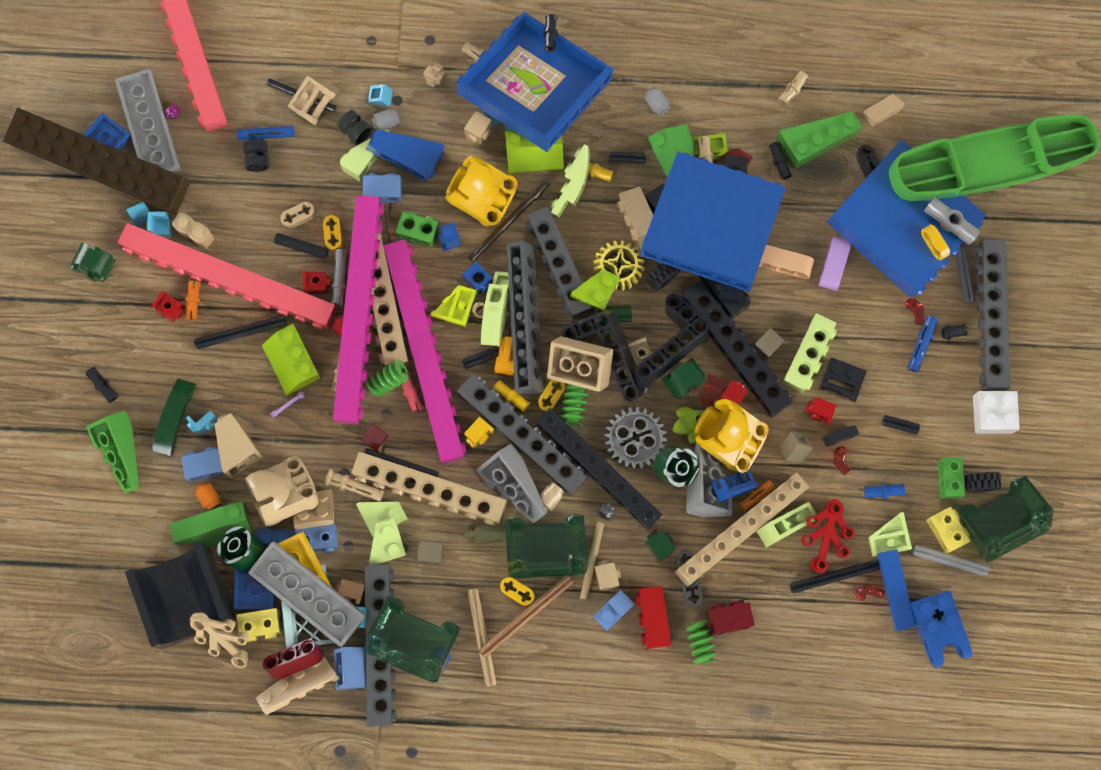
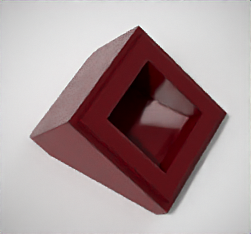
M372 423L362 441L375 451H378L388 438V434Z

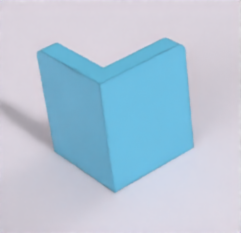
M148 212L147 231L161 237H171L172 218L167 212Z

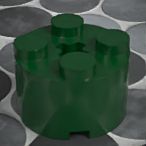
M81 243L71 262L70 269L79 274L81 272L86 274V278L90 281H106L116 259H113L111 254L98 247L90 249L88 248L90 244Z
M692 357L661 380L674 398L681 399L691 392L689 390L691 386L695 389L705 382L706 379L704 377L706 375Z
M665 446L657 454L652 470L656 477L665 484L676 487L690 485L695 481L699 473V466H697L698 458L689 449Z
M243 527L231 528L224 534L226 536L224 540H220L218 544V557L240 573L248 572L264 553L263 541Z

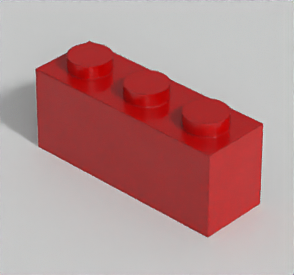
M663 587L639 589L638 594H635L636 606H640L641 614H638L639 626L643 625L644 633L641 634L642 646L646 645V650L671 646Z

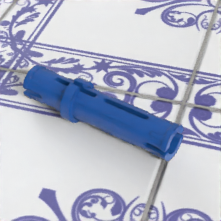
M254 126L251 129H237L238 141L295 136L294 126L267 128ZM268 132H283V133H271V134H268ZM251 133H264V134L249 135V134H251Z
M926 316L924 326L918 333L919 339L907 366L908 370L919 372L930 340H933V332L938 322L937 318Z

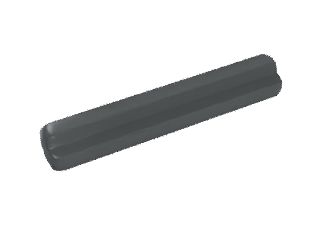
M960 249L956 254V261L964 303L970 304L975 302L974 289L966 249Z

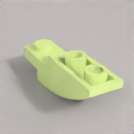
M585 144L582 148H578L574 155L576 159L572 164L569 163L564 171L566 173L565 178L570 181L569 184L565 183L561 189L562 195L559 200L555 199L551 205V213L560 218L568 203L576 206L585 188L590 165V150Z
M495 271L493 282L489 284L482 320V345L500 346L508 316L507 306L510 298L508 272Z

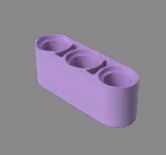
M833 235L818 286L833 291L838 290L851 244L845 238Z

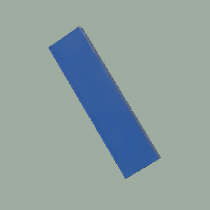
M894 549L877 553L895 631L916 627L898 550Z

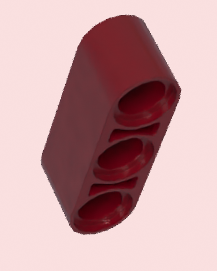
M308 639L267 656L263 661V668L273 679L280 680L317 665L322 661L324 654L313 640Z

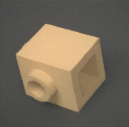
M475 111L464 128L466 138L472 143L477 142L479 144L483 140H487L491 134L492 120Z
M609 560L598 562V566H595L594 569L599 591L619 587L618 578H621L619 566L615 567L614 562L610 563Z

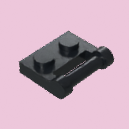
M831 357L819 389L832 391L850 398L852 402H856L867 371ZM829 378L840 383L846 384L848 386H851L854 389L853 391H850L835 384L829 383Z

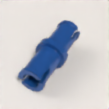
M882 483L881 486H864L865 499L877 497L887 499L890 496H905L904 483L894 485Z

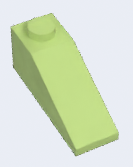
M370 139L350 149L348 154L345 153L340 160L342 171L360 182L363 180V175L367 174L379 157L366 150Z
M807 502L758 529L757 533L767 548L807 526V517L816 515L811 504Z

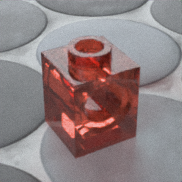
M708 374L698 396V399L701 400L700 402L707 406H715V402L718 401L726 381Z

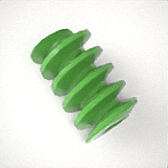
M397 359L395 363H390L389 366L383 367V370L379 369L377 373H372L371 378L367 377V388L374 396L381 397L408 381L407 368L401 360Z
M567 385L565 387L567 393L564 394V398L567 400L562 402L565 407L561 409L564 415H561L560 418L568 425L582 427L583 424L579 423L578 420L585 418L580 413L586 412V410L581 405L587 404L582 399L589 396L584 393V390L590 389Z
M709 620L689 624L691 626L686 629V632L692 633L688 636V640L694 641L689 645L690 648H696V650L691 652L692 656L698 657L693 660L695 664L717 660L712 659L717 653L710 651L715 644L708 643V641L713 639V636L707 635L711 628L705 627V625L710 623Z

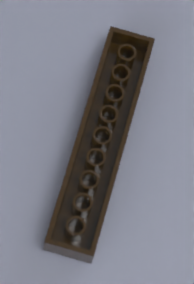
M18 107L2 141L174 215H177L191 182L183 176Z

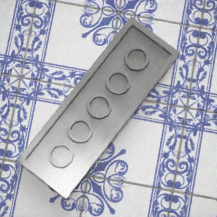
M147 69L115 79L137 158L173 173L181 171L152 70Z
M275 541L271 542L248 572V574L339 647H343L367 616Z

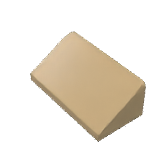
M892 94L862 113L870 125L874 127L903 110L905 104L896 95Z

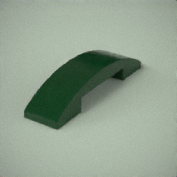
M182 379L176 380L162 411L152 451L168 456L172 455L177 441L178 429L197 384Z

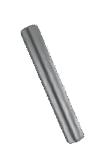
M915 545L912 550V555L982 576H987L990 567L981 563Z

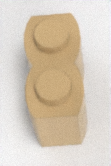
M179 212L172 222L173 227L180 236L192 240L201 249H208L214 240L213 235L205 225L194 222L185 213Z

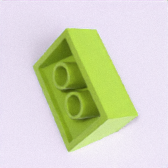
M505 131L509 174L564 170L562 136L548 152H545L517 132Z
M294 324L276 332L262 345L286 396L321 379Z

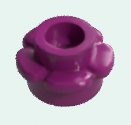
M174 103L163 111L166 115L165 118L170 117L172 120L180 114L178 110L181 107Z

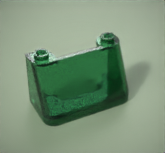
M1024 476L1020 479L1016 478L1010 483L1007 494L978 509L973 504H966L958 510V515L980 556L985 562H991L1050 530L1052 527L1053 509L1027 476Z
M571 514L564 520V523L525 525V521L519 517L505 519L509 577L519 579L574 576L586 573L587 551L584 515Z
M387 596L368 633L365 645L366 653L426 681L437 682L457 640L461 627L451 621L443 622L440 627L404 612L405 606L399 598Z

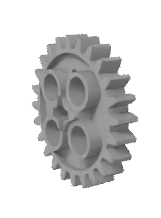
M629 407L627 414L624 410H621V417L615 414L616 421H609L612 427H606V430L610 433L604 435V438L609 439V441L605 442V446H611L607 453H614L611 458L612 460L619 458L618 465L625 462V468H627L629 464H632L633 470L636 465L643 469L644 463L650 467V460L654 462L655 456L660 452L659 450L665 447L661 443L667 442V439L662 437L666 435L667 431H661L664 423L658 424L659 417L652 418L654 412L647 415L646 408L641 413L639 407L636 408L635 412ZM639 421L643 422L645 424V428L643 430H638L635 427V423ZM619 430H625L627 431L628 436L626 438H620L617 432ZM648 430L651 431L650 434L641 436L638 442L636 440L630 441L634 434L638 437ZM647 438L651 439L654 445L647 447L643 441ZM630 441L625 446H620L621 443ZM628 447H634L637 453L635 455H629L627 454L626 449Z

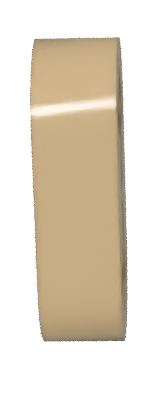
M309 202L300 203L282 213L281 223L285 228L293 229L311 220L315 216V209ZM304 208H307V209L309 210V214H308V215H306L305 213H303V212H304V210H303ZM290 216L293 218V222L289 223L286 217Z

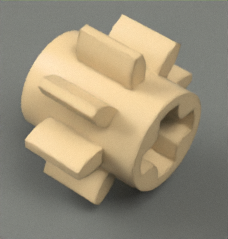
M438 63L428 65L423 75L426 78V84L432 87L435 84L441 85L446 77L443 69L444 66Z

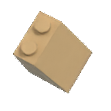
M230 413L220 416L217 419L218 422L214 425L222 471L229 478L233 479L263 458V455L239 421Z

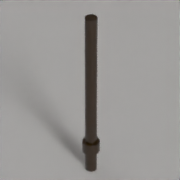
M545 179L536 189L533 188L528 193L529 196L491 233L468 259L473 263L534 201H537L542 196V192L550 185V182Z

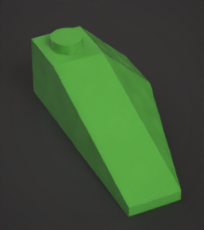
M687 124L665 128L648 137L667 178L677 152L688 153L695 157L694 139Z
M126 411L107 416L87 425L86 428L96 449L100 448L104 454V462L106 464L109 463L113 468V475L123 491L128 493L138 489L133 428Z
M242 501L170 524L173 542L177 544H196L202 542L206 545L217 546L220 540H224L226 537L224 534L231 528L243 527L252 532L247 506Z

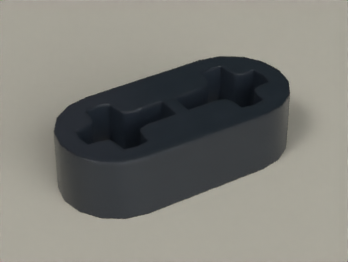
M863 145L858 149L856 159L864 176L867 178L870 174V168L872 167L874 170L880 162L872 147ZM863 151L865 153H869L867 158L865 156H861Z
M856 425L831 433L822 439L825 447H829L858 436L859 431Z

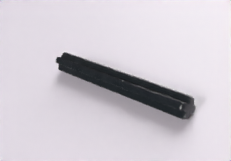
M285 315L199 337L194 339V344L197 349L276 329L286 326L287 318Z
M878 559L792 582L789 584L792 593H797L880 570Z

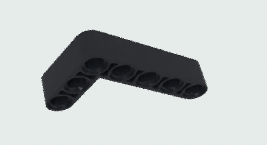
M670 294L666 297L665 314L682 330L636 366L635 382L639 387L651 385L708 337V321L678 294Z
M604 310L563 327L562 337L574 340L598 332L603 347L613 349L611 368L624 399L632 402L643 396L645 387H639L635 382L636 364L614 311ZM603 316L607 317L608 324L604 322ZM587 322L591 324V330L587 327ZM571 328L574 329L575 336L571 333ZM610 334L614 335L615 342L611 340ZM617 352L621 353L622 359L618 358ZM624 370L628 371L629 377L624 374ZM631 387L635 389L636 395L631 392Z

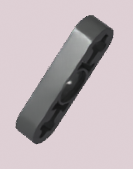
M689 551L680 552L676 558L677 568L684 564V562H680L683 555L691 559L693 554ZM699 578L688 587L680 580L686 605L691 608L698 607L703 600ZM697 586V590L694 589L693 591L694 595L698 596L699 599L696 600V604H693L692 601L688 600L691 597V591L686 592L685 588Z

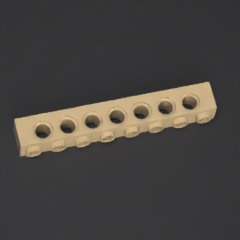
M378 233L380 250L376 251L378 269L374 270V273H381V276L376 279V288L372 289L375 301L370 311L373 310L375 316L372 321L373 328L378 330V335L375 336L377 347L381 346L382 353L379 354L381 365L389 366L390 363H395V360L399 359L407 366L409 362L381 233ZM383 290L385 294L382 297L375 296L376 292ZM382 308L389 309L386 315H380L379 311ZM386 326L393 327L389 333H384L383 329ZM389 344L396 345L394 351L386 350Z
M362 452L358 453L351 472L353 477H355V481L364 484L368 481L374 483V487L382 490L385 487L390 488L394 494L402 496L405 493L410 495L412 500L421 502V499L429 501L428 505L437 508L441 505L447 507V511L458 514L459 511L465 513V517L476 520L478 517L484 519L483 523L495 526V523L500 525L507 504L505 499ZM375 467L379 469V472L376 476L369 475V470L371 468ZM394 473L397 475L396 481L388 482V475ZM410 479L416 482L415 486L411 489L405 487V483ZM426 486H433L434 491L432 494L427 495L423 492ZM444 492H451L452 498L445 501L442 499ZM465 497L471 500L470 505L467 507L460 505L461 499ZM481 504H488L490 508L486 513H481L478 510Z
M796 472L678 568L675 574L688 587L806 491L809 486Z

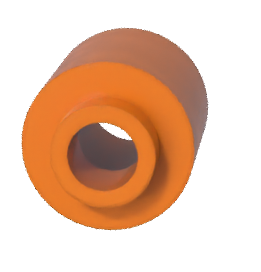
M204 482L196 487L197 491L194 494L204 509L210 511L222 505L221 497L211 483L206 484Z

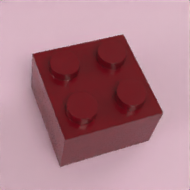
M744 600L733 601L727 607H725L724 603L713 605L711 610L707 612L711 636L746 630L755 626L750 602L744 603Z

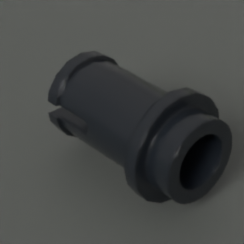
M965 324L951 327L946 325L941 329L943 339L951 340L954 337L967 336L968 330L960 332L962 329H967Z

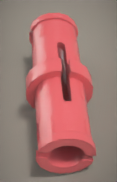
M408 373V381L401 384L404 389L403 395L407 397L412 409L411 411L417 412V408L421 410L424 407L417 394L418 389L414 387L410 373Z

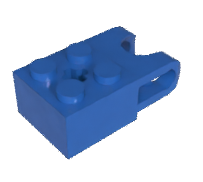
M950 590L910 603L918 634L932 667L939 668L944 664L943 649L946 645L953 646L961 658L967 659L972 656L973 652ZM935 612L939 615L938 620L933 618Z

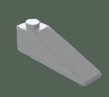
M696 442L694 453L698 458L697 466H699V473L695 481L688 485L686 495L687 513L702 518L731 516L732 498L719 502L711 485V482L726 477L721 471L719 464L721 461L701 448Z
M512 443L498 451L476 470L489 488L492 490L495 488L502 494L501 497L512 502L516 510L532 523H535L547 514L525 462Z

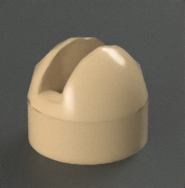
M483 302L474 303L472 305V313L478 318H483L485 304Z

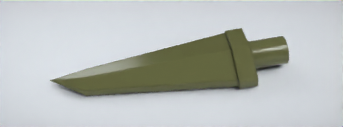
M475 524V530H465V538H475V543L533 535L522 528Z

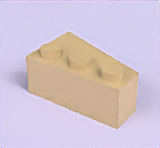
M639 186L619 193L620 201L617 202L619 211L624 214L625 224L630 229V234L638 248V253L641 252L643 241L653 218L652 211Z

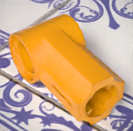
M506 336L501 339L499 356H497L495 373L514 376L512 337Z

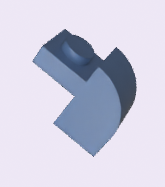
M620 590L593 618L608 631L635 604Z

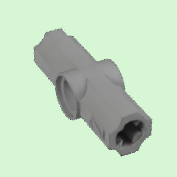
M933 197L924 208L927 214L940 223L943 230L954 233L968 245L979 235L980 231L963 219L960 211L950 209L936 197Z

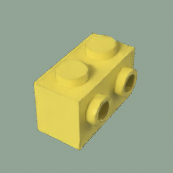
M951 507L926 520L944 553H949L970 542V535L967 529L961 526L958 513L952 510Z
M277 608L237 614L238 630L249 635L247 642L258 641L257 637L265 636V639L277 638V634L282 633L280 612Z

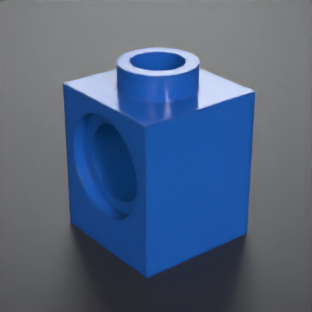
M477 262L462 274L463 279L474 290H477L478 294L482 291L484 293L488 291L489 284L492 283V277ZM481 276L484 280L477 283L474 281V278Z

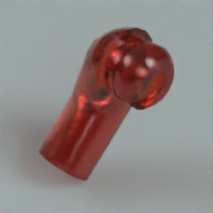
M739 148L729 150L725 154V156L748 157L747 164L753 159V156Z
M914 298L907 299L905 306L915 315V324H924V306Z
M840 446L834 451L833 464L844 476L851 469L845 463L848 450L846 447Z
M872 585L859 587L855 591V599L859 601H864L866 595L881 599L885 596L884 589Z

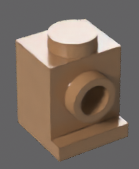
M342 579L341 583L337 584L335 590L351 603H353V600H356L355 604L361 606L365 595V585Z

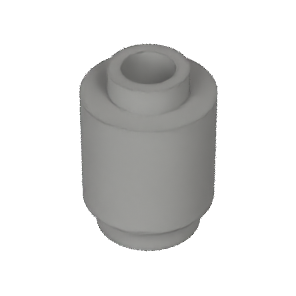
M653 87L646 92L644 99L658 116L665 114L671 108L669 106L670 102L660 88L655 89Z
M388 109L373 114V119H371L374 130L384 131L396 127V124L400 123L395 109Z

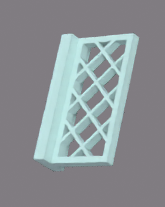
M321 565V567H322V569H323V571H324V573H325V575H326V566H325V565ZM281 600L286 648L298 643L297 635L302 629L311 635L310 640L313 638L317 640L315 641L317 646L334 644L331 639L321 641L316 637L318 629L314 634L304 627L308 623L307 620L303 625L295 620L297 612Z

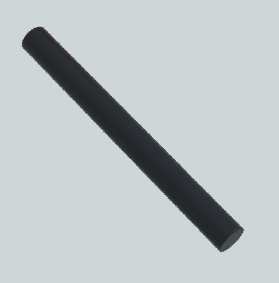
M270 78L267 81L268 86L292 96L298 91ZM317 98L313 104L317 106L321 99ZM328 102L324 109L334 113L337 106Z
M368 448L365 449V454L435 477L439 476L438 471Z

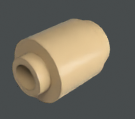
M551 483L550 486L547 485L539 495L546 511L549 510L551 512L562 499V494L564 493L554 483Z

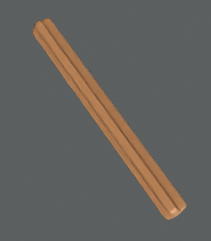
M566 575L482 646L479 649L480 654L484 658L490 655L573 584L571 577Z

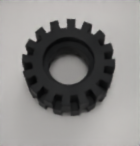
M660 263L658 267L650 272L645 280L657 292L664 288L665 285H668L680 273L681 269Z
M980 472L964 476L965 488L968 493H982L1002 489L999 472Z

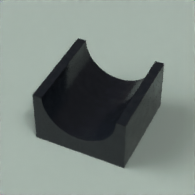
M202 542L193 544L191 550L172 560L155 566L131 569L125 572L147 637L153 648L163 650L195 637L196 630L190 625V618L194 613H204L209 619L224 622L226 619L237 620L211 548Z

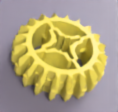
M623 240L620 242V245H617V241H613V246L606 243L607 249L601 247V253H596L597 259L594 260V265H596L594 272H600L604 267H607L608 270H612L615 275L620 277L624 272L629 273V271H633L629 276L620 278L614 291H617L618 286L621 287L622 291L625 290V285L629 289L632 288V283L637 284V278H642L640 272L644 271V267L641 266L644 264V260L640 259L642 257L640 253H636L638 248L630 249L631 243L624 246ZM618 253L616 258L605 260L608 256ZM623 254L630 257L634 264H631V262L626 261L623 257ZM619 259H621V268H619V273H617L618 268L616 266Z

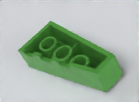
M852 111L780 130L776 139L781 143L782 149L794 168L797 169L857 136L862 129V125Z

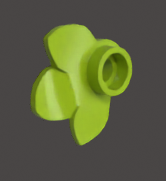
M690 407L677 409L676 414L680 419L674 424L673 432L687 434L690 445L696 443V417H701L704 411H694Z

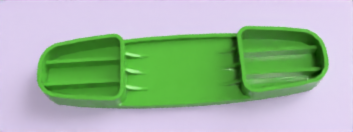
M1060 115L1035 119L1032 123L982 131L950 140L939 139L901 153L890 165L889 179L895 193L906 201H927L933 197L943 199L977 194L1040 179L1087 162L1099 151L1100 137L1096 126L1086 116Z

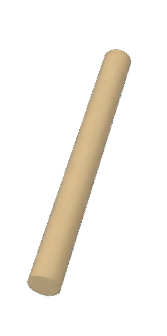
M601 522L596 524L581 589L580 599L584 600L588 598L603 533L604 523Z

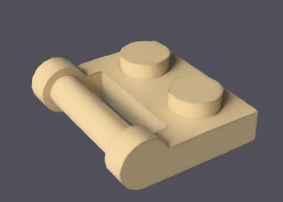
M307 75L287 107L316 126L318 123L317 119L330 99H333L336 94ZM323 92L325 95L312 115H309L308 111L319 94Z

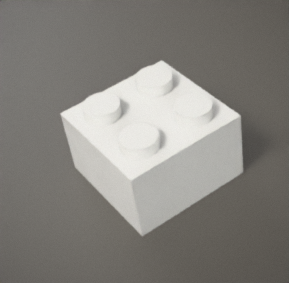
M978 391L973 395L975 434H1013L1020 429L1017 391Z

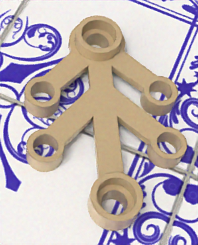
M201 612L192 614L190 625L196 630L194 637L196 643L205 644L208 638L207 633H209L210 646L208 653L211 656L216 657L221 651L219 643L233 655L231 663L235 667H246L249 660L248 653L244 650H237L229 641L245 645L249 639L247 633L238 632L237 635L231 634L230 632L235 627L233 620L226 619L224 622L209 619L206 614ZM215 628L223 629L225 632L218 631Z

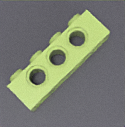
M817 313L814 315L782 382L783 385L802 394L806 389L809 390L814 381L811 377L813 373L818 372L822 364L819 360L821 356L825 357L829 349L827 343L829 339L833 340L837 332L834 329L837 324L836 322ZM820 334L823 337V341H817L814 335ZM806 351H813L815 358L808 357ZM804 367L808 374L802 375L798 369Z

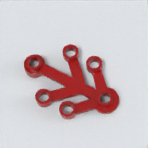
M837 499L829 500L825 504L823 511L806 519V524L812 528L817 527L821 520L827 518L825 526L811 534L803 535L801 538L804 546H812L815 540L823 536L818 557L813 558L810 562V568L815 573H823L827 570L826 556L830 540L836 548L838 557L846 558L850 554L849 548L843 546L834 528L836 521L841 529L842 538L851 539L854 537V530L847 526L842 516L844 511L843 504ZM834 505L837 507L836 512L833 511ZM812 518H814V520H815V524H814V525L811 524V519H812ZM846 530L850 533L848 537L846 536ZM807 537L810 538L809 544L806 542ZM842 548L845 550L844 555L841 554ZM820 561H821L822 564H823V567H822V568L819 567V562H820Z

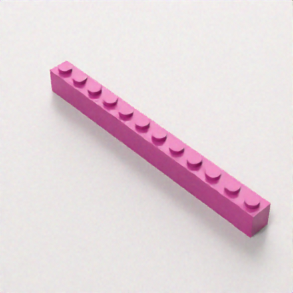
M356 195L333 412L335 423L359 425V419L363 418V408L360 407L361 400L365 399V389H362L363 381L367 379V370H364L365 362L368 363L369 351H366L367 344H370L371 333L368 332L369 325H372L373 314H370L371 306H374L375 301L372 289L376 288L374 270L378 269L376 251L380 250L378 233L382 231V222H379L380 215H383L384 204L381 203L379 197Z
M401 240L383 245L441 463L446 464L464 459L463 453L467 451L464 441L460 442L458 435L462 434L460 425L454 422L453 417L457 416L454 405L449 403L448 398H452L450 388L444 385L443 380H447L444 368L440 369L439 362H442L440 352L435 351L434 348L437 340L435 333H430L429 327L432 326L430 315L426 316L424 311L428 307L425 297L421 298L419 291H423L421 281L416 280L415 274L418 273L416 263H412L410 256H413L411 244L407 245L406 240Z

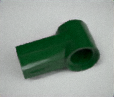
M631 305L606 306L605 310L609 309L615 312L619 323L632 322ZM595 309V314L602 312L598 309ZM607 317L603 318L604 322L608 324Z

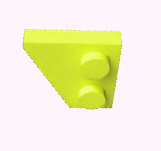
M458 285L452 291V294L446 297L435 311L431 312L430 316L466 327L477 290Z

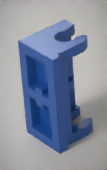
M750 471L745 472L747 480L743 473L739 472L711 482L718 501L722 502L758 487Z

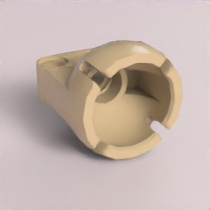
M289 457L285 462L265 470L253 472L245 478L251 496L257 500L255 501V506L265 526L275 525L283 519L304 510L314 509L319 503L314 483L305 465L298 457Z

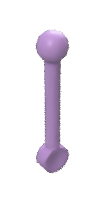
M298 392L296 397L279 409L271 412L270 416L274 418L298 399H303L305 396L304 392Z

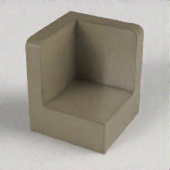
M770 328L755 343L754 347L757 353L767 361L785 340Z
M791 431L781 443L779 449L785 460L800 464L813 449V446L806 435Z
M420 541L417 561L419 563L442 565L444 544Z

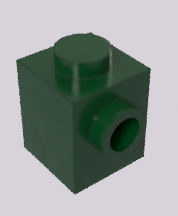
M655 530L647 536L648 540L645 544L658 563L676 550L672 545L674 541L668 532L664 534L661 530L657 533Z

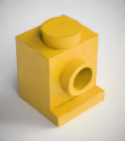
M479 416L464 433L465 442L472 448L477 447L479 444L483 445L489 438L488 434L493 435L495 433L494 429Z

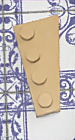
M324 655L322 661L317 665L280 679L255 699L262 711L267 715L288 705L290 700L294 698L300 699L306 696V692L315 688L318 690L324 687L325 683L331 680L335 682L340 678Z

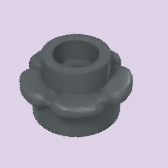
M600 504V508L597 511L604 519L609 521L612 517L615 518V509L610 504Z

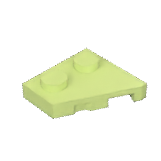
M359 502L356 504L372 537H374L375 524L377 522L395 517L396 523L399 525L408 520L399 502Z
M904 512L899 513L868 538L872 557L877 556V553L897 549L898 552L912 549Z
M395 517L377 522L375 524L369 565H376L405 556L406 552Z

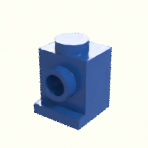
M454 222L440 227L441 233H438L443 252L461 246Z

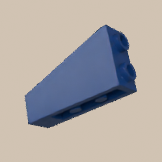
M377 129L373 133L366 150L426 181L429 178H433L437 168H435L437 161L440 162L445 153L443 152L445 145Z

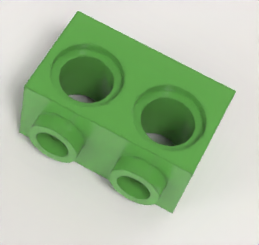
M402 212L396 236L398 239L433 248L440 228L439 222L429 216L423 218L414 212ZM407 223L414 224V226L411 229L405 228V225ZM425 228L432 229L429 234L422 232Z
M943 457L938 461L940 500L961 499L965 496L963 457Z

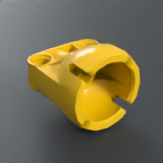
M470 155L464 160V167H459L450 181L445 199L451 205L480 221L483 226H492L497 224L506 212L516 191L517 180L513 176H508L481 158ZM504 181L508 182L509 189L504 187ZM488 213L493 217L492 222L487 219Z
M728 399L716 401L715 408L712 406L708 407L699 418L695 427V439L698 445L725 464L728 470L741 473L748 471L768 434L766 423L760 422L737 403Z

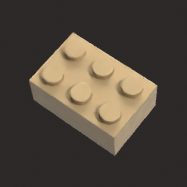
M560 336L551 342L547 378L600 392L609 386L613 349Z

